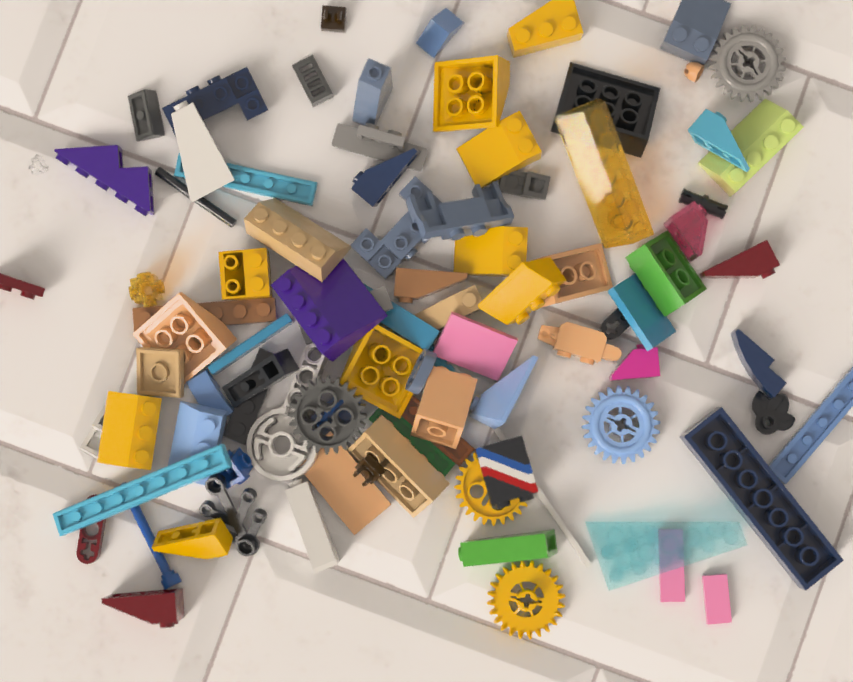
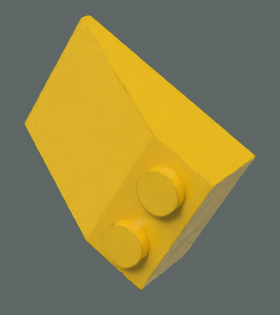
M520 111L500 120L498 127L487 128L456 148L474 184H480L481 189L492 184L494 181L500 180L501 177L541 159L542 154Z
M492 227L481 236L475 237L470 235L455 240L453 272L468 273V275L508 277L518 266L526 262L528 227Z

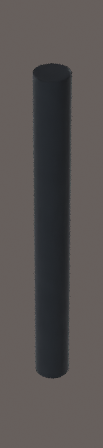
M161 167L155 171L156 176L190 199L187 185ZM202 197L194 201L232 228L236 224V219L206 198Z

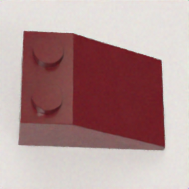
M183 588L116 593L101 599V603L150 624H160V628L174 627V624H178V621L185 617Z

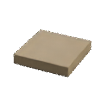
M137 347V395L184 397V349Z

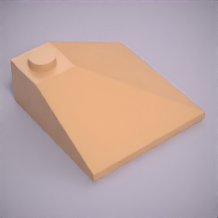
M182 292L178 293L133 333L143 347L184 349V384L237 340L220 319Z

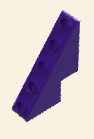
M119 145L54 149L57 153L55 158L68 166L69 163L77 166L75 170L77 173L85 178H88L89 175L97 179L96 185L105 191L111 188L117 192L115 197L125 204L131 201L136 205L134 209L142 215L147 216L148 213L154 215L152 170L148 166L123 168V151Z

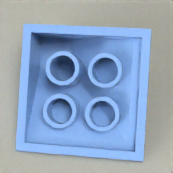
M532 356L483 392L479 398L475 396L469 408L472 410L470 417L494 430L503 425L538 357Z

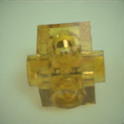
M151 272L137 274V278L130 279L129 294L131 300H134L135 303L143 305V308L156 306L158 305L157 301L163 300L162 294L165 293L163 280H159L158 276L151 274ZM147 287H151L152 294L146 295L145 290Z

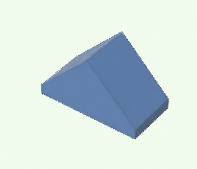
M445 8L430 20L416 44L432 58H435L462 27L464 22Z

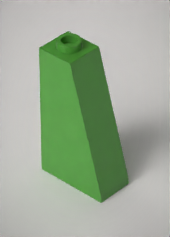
M555 529L466 540L461 542V547L458 548L459 560L463 561V567L543 559L558 553Z

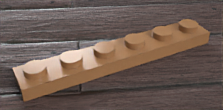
M275 297L197 303L220 319L225 325L266 323L277 320ZM164 306L132 308L134 332Z

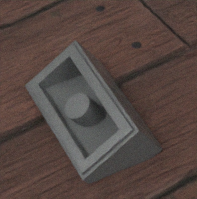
M144 89L129 95L128 101L136 141L139 142L164 136L165 132L157 92Z

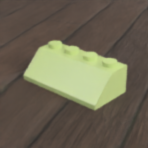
M764 99L731 131L750 168L748 172L712 152H709L697 164L731 197L779 152L803 126L788 110Z

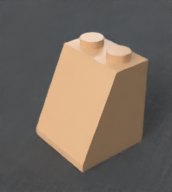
M433 366L428 376L410 435L456 449L464 429L478 379L466 373L450 371L443 366Z

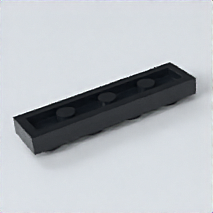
M259 348L252 367L274 353ZM269 388L234 408L223 436L246 445L249 431L256 422Z

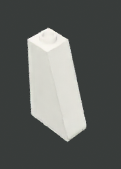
M185 100L174 106L175 112L171 113L189 197L194 202L234 181L235 178L193 102L188 104Z
M301 478L289 483L290 488L285 490L314 573L338 565L340 562L339 556L310 482L303 483Z

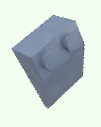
M681 0L659 49L688 62L695 61L704 65L718 38L731 3L724 0Z

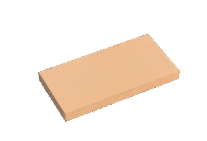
M330 431L325 436H332L333 433ZM339 446L337 454L333 448H330L328 455L325 454L324 448H320L315 463L304 475L355 535L387 509L391 503L374 483L363 486L362 483L366 479L361 474L356 477L353 476V473L357 470L355 466L358 463L342 446Z

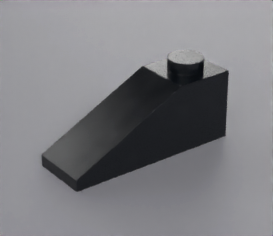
M287 348L272 354L223 386L222 389L233 408L287 378L299 370V367Z

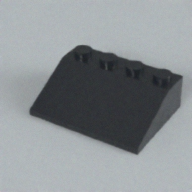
M570 62L550 132L641 158L649 140L660 88Z

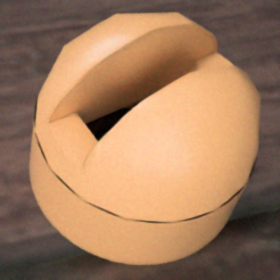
M695 61L688 63L684 70L685 76L696 83L704 70V65Z

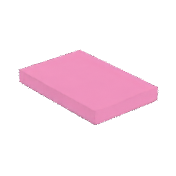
M451 312L433 352L437 354L438 358L498 381L518 339L480 322Z

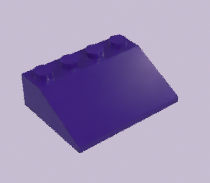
M344 258L323 282L298 266H294L271 284L272 288L321 354L332 362L388 316Z

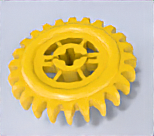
M533 560L530 561L528 566L525 565L524 561H520V567L511 562L512 570H508L503 566L504 575L496 573L495 576L499 581L490 582V585L495 590L487 592L488 595L494 597V599L487 601V604L495 606L489 611V614H498L494 619V623L503 622L500 628L501 631L510 627L509 636L518 631L519 639L522 638L524 632L527 633L529 639H532L533 631L539 637H541L542 628L550 632L548 623L556 626L557 622L554 616H563L557 609L565 607V604L559 602V599L565 598L566 595L558 593V590L563 588V584H555L559 576L549 577L552 569L548 568L543 572V563H540L535 568ZM521 582H532L536 585L533 589L523 588ZM519 583L521 589L517 593L510 592ZM538 587L541 588L543 597L536 596L535 591ZM529 594V597L534 601L528 602L527 606H524L523 601L519 599ZM509 601L516 602L518 607L515 611L511 609ZM536 606H542L541 609L533 615L532 610H534ZM520 610L529 611L531 616L523 617L517 615Z

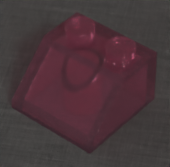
M695 201L663 223L689 262L702 255L708 225L706 210L701 204L697 205Z

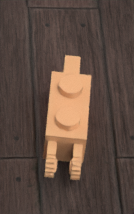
M565 322L559 327L541 325L537 339L553 346V350H557V355L570 359L571 355L580 357V362L593 365L594 362L598 363L601 359L614 362L622 356L620 348L606 344L607 337L604 332L570 322Z

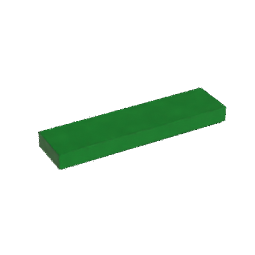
M378 408L369 418L374 423L383 415L387 420L391 421L394 427L411 442V445L420 454H423L428 462L437 471L441 472L444 477L456 464L432 442L411 436L413 426L402 416L399 419Z

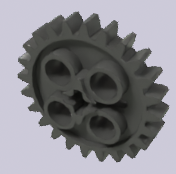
M328 375L326 381L323 382L321 377L318 376L316 384L309 379L307 382L308 389L301 385L299 389L302 394L295 393L293 395L298 402L293 401L289 404L291 408L295 409L288 413V416L295 418L290 421L289 426L297 427L292 434H301L299 443L305 440L308 441L307 449L315 445L316 453L319 452L320 448H324L325 454L328 455L330 448H333L337 454L339 446L347 450L348 441L351 444L356 443L354 435L362 436V432L358 428H365L366 423L361 421V419L367 418V413L361 412V410L366 408V404H359L363 395L355 396L357 387L349 390L347 388L349 381L347 380L342 385L340 384V377H337L335 382H331V377ZM331 393L334 396V402H324L322 394ZM340 400L344 401L342 405L334 410L331 418L327 417L315 430L312 429V426L322 419L324 411L328 413ZM307 409L314 410L317 418L308 419L304 411ZM346 410L350 412L351 419L342 420L338 413ZM323 427H330L334 434L327 437L322 434L321 429Z

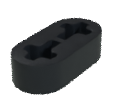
M619 308L608 316L600 326V332H604L609 340L619 337L630 327L626 319L623 321L620 319L623 314ZM618 321L620 324L615 328L617 333L615 335L613 333L607 334L606 324L612 325Z

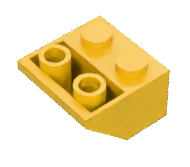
M267 248L218 252L222 300L273 297L270 256Z

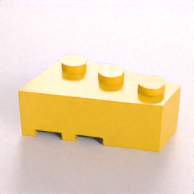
M551 0L508 28L507 38L513 58L581 40L583 30L575 1Z

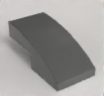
M516 170L509 175L501 177L499 188L503 193L546 200L551 177L529 171L525 173Z

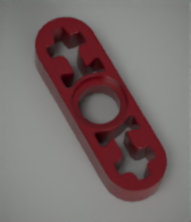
M99 494L91 495V496H89L87 499H89V498H91V497H94V496H96V495H99ZM106 519L96 523L99 531L95 536L89 535L86 527L80 529L76 555L81 563L90 564L99 559ZM84 539H97V544L91 543L90 548L94 552V556H90L87 559V555L83 554V550L88 549L89 542H84Z

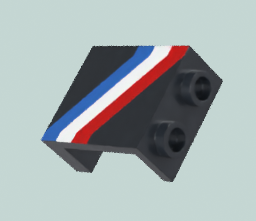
M522 436L474 450L476 459L480 464L490 499V506L496 505V508L500 509L510 506V501L519 498L520 503L534 499L533 494L538 493V488Z

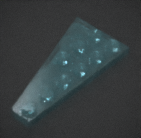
M585 522L609 591L747 545L740 522Z

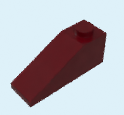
M765 240L699 275L701 278H756L761 275L762 279L776 273L774 268L780 266V263L768 240Z

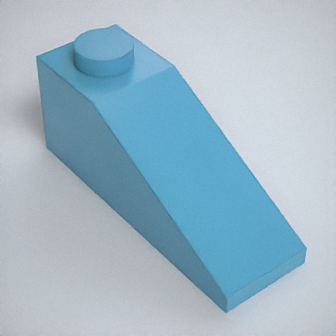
M705 109L688 129L694 142L748 172L750 168L726 124L727 119L719 112L713 113Z

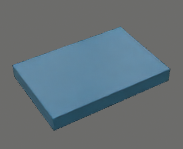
M636 273L608 290L609 295L647 351L676 332L667 316L664 317L662 312L656 307L654 300L648 291L644 289Z

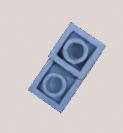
M204 369L186 382L199 405L228 411L227 416L233 412L234 408L220 392L219 384L207 369Z

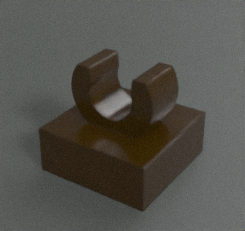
M323 5L321 31L344 33L346 7Z
M369 453L355 466L357 470L353 473V476L356 477L361 474L366 479L362 485L366 486L369 483H374L386 470Z

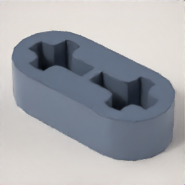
M424 349L420 353L405 386L407 391L416 395L421 392L435 364L436 353L428 349Z

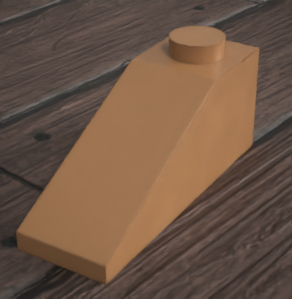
M396 268L394 298L399 299V303L413 304V300L422 299L467 281L468 273Z

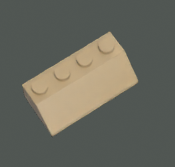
M276 198L258 202L244 218L248 235L321 282L326 279L351 249L349 244Z
M383 415L356 440L355 444H352L347 449L358 462L362 461L370 453L384 467L386 472L377 481L413 518L430 505L450 484L444 475L437 471L428 462L427 458L420 454L411 445V442L394 427L393 423Z

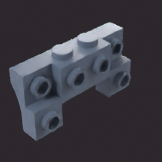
M414 176L400 191L399 196L407 201L409 195L414 194L415 199L424 198L427 192L432 191ZM432 192L435 204L438 207L439 203L442 202ZM408 211L381 241L366 228L350 246L386 280L405 259L410 261L418 252L415 248L421 242L425 244L430 238L422 239L418 225L412 222Z
M497 181L492 182L489 188L481 189L480 184L475 185L472 190L473 198L439 203L438 207L435 204L432 192H427L425 197L415 199L414 194L409 195L406 201L412 222L417 223L422 239L441 236L442 240H459L464 236L470 235L477 237L485 234L489 228L510 225L515 218L511 207L503 198Z

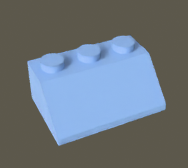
M180 401L168 466L221 444L228 411ZM209 477L194 483L205 485Z

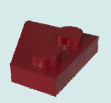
M0 273V289L11 292L12 288L21 291V296L33 300L35 296L43 297L45 288Z

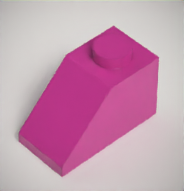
M638 344L637 349L631 350L609 376L610 381L660 376L658 347L647 351L643 344Z

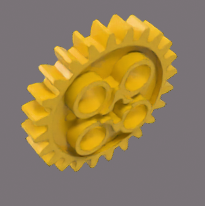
M473 453L474 461L471 462L465 459L468 467H459L460 471L463 472V476L458 475L455 477L461 481V484L454 486L455 489L461 490V493L457 494L456 498H463L464 500L459 506L468 507L466 515L472 512L475 513L474 521L482 517L483 525L486 524L488 519H491L493 526L496 524V519H500L504 525L505 517L507 516L513 521L512 513L516 512L521 515V510L518 507L520 505L527 507V503H520L518 498L511 500L510 506L497 510L490 506L489 499L486 505L483 506L481 503L487 494V489L479 461L476 459L475 453ZM475 484L481 485L484 489L483 495L479 498H475L470 494V488Z

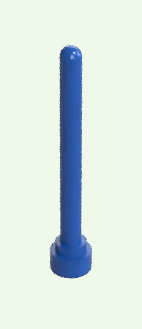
M140 506L131 508L130 510L162 573V581L160 582L164 590L182 582L179 574L175 573L174 569H170L163 553L153 551L152 545L155 536Z

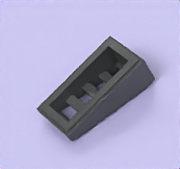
M313 55L292 65L312 107L334 97ZM312 63V68L302 73L300 72V68ZM316 71L317 75L304 80L303 77ZM320 79L321 83L310 88L308 87V84ZM324 87V91L314 96L312 95V92Z

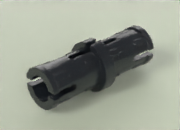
M685 188L682 190L681 198L678 200V203L698 209L697 212L699 213L706 212L720 219L724 218L725 210L728 209V205L709 199L708 195L704 194L701 196Z

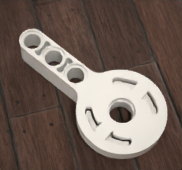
M314 343L309 344L304 349L298 365L299 370L294 375L283 406L272 409L259 417L251 427L247 437V453L253 467L260 474L272 480L291 481L303 476L310 470L318 456V453L315 451V445L311 446V450L310 448L307 449L308 441L305 440L299 443L302 435L292 434L297 427L289 426L290 421L295 418L288 416L289 411L295 410L289 406L290 402L294 401L293 395L295 393L302 394L299 389L301 385L308 389V384L302 381L303 374L308 371L312 372V381L316 384L317 377H322L328 358L324 355L317 361L311 360V353L318 349ZM309 409L304 411L307 418ZM280 436H287L291 442L289 451L284 454H279L274 449V442Z

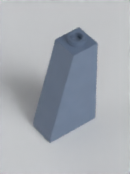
M368 58L358 80L352 121L363 126L366 123L377 124L393 89L391 67Z

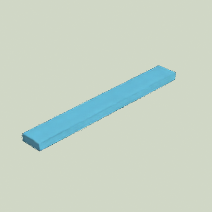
M219 444L53 513L59 536L68 535L233 467L225 444Z

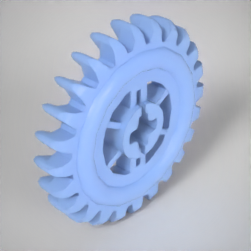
M618 385L614 393L608 387L607 396L602 392H598L600 400L591 398L594 407H585L590 412V415L582 416L583 419L588 421V424L582 425L581 428L587 429L589 432L583 438L592 439L588 447L597 446L594 452L595 455L602 451L604 452L603 460H606L611 455L613 464L616 463L618 457H620L622 464L626 463L627 457H629L631 462H635V454L643 458V449L651 451L648 443H657L652 435L660 433L654 426L661 422L654 420L653 417L659 412L650 410L654 406L653 402L645 403L648 398L647 395L639 398V389L631 394L630 386H627L625 391L622 392L621 387ZM618 407L617 415L612 416L608 414L609 411ZM622 407L630 409L634 415L629 417L622 414ZM634 417L638 419V428L632 424L631 419ZM623 419V424L629 429H620L618 431V426L613 421H621ZM604 421L609 423L610 430L607 433L604 430ZM613 433L620 436V442L613 441L607 435ZM629 433L634 436L629 441L624 442L623 435Z

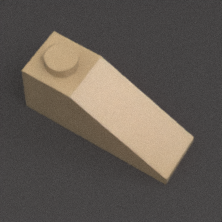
M473 285L415 314V316L435 329L440 330L445 327L451 312L468 317L480 311L481 309L478 307V304L482 301V298L476 286Z

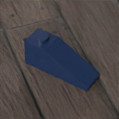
M413 148L365 170L364 173L360 171L353 179L354 185L351 189L372 207L378 206L421 151Z

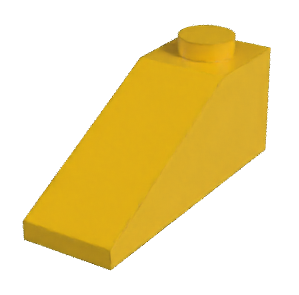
M217 518L158 531L152 549L155 552L211 559L228 555L233 537L222 519Z

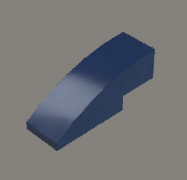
M740 329L733 330L731 333L732 341L746 372L760 390L769 398H774L787 384L769 368L774 359Z

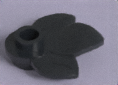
M761 391L755 394L752 401V410L756 415V429L760 433L770 435L777 430L785 431L792 427L795 417L787 413L789 399L786 394L780 393L770 399ZM766 418L770 421V426L765 423Z

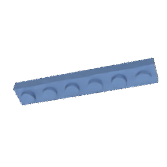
M853 367L768 465L783 484L789 482L853 407Z

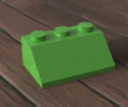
M668 230L625 257L630 268L636 273L644 289L648 291L656 307L662 312L664 317L707 289Z

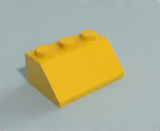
M551 257L526 261L518 266L482 300L478 307L506 325L514 323L520 325L530 318L529 314L532 311L538 310L545 304L544 300L547 297L558 293L561 289L559 286L566 279Z
M108 391L97 463L151 470L162 398Z

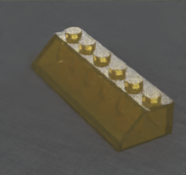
M597 98L554 117L603 248L633 244L654 235L606 102Z

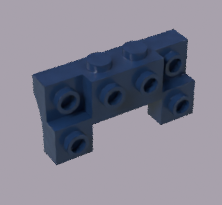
M247 67L223 79L218 75L208 80V86L202 89L197 85L185 91L187 96L162 108L175 137L171 113L175 112L174 106L185 100L188 104L194 103L203 120L238 103L247 120L268 111Z

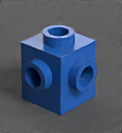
M240 447L233 452L230 449L227 450L233 467L216 473L222 474L226 478V489L237 483L240 485L250 477L249 472L253 468L252 461Z

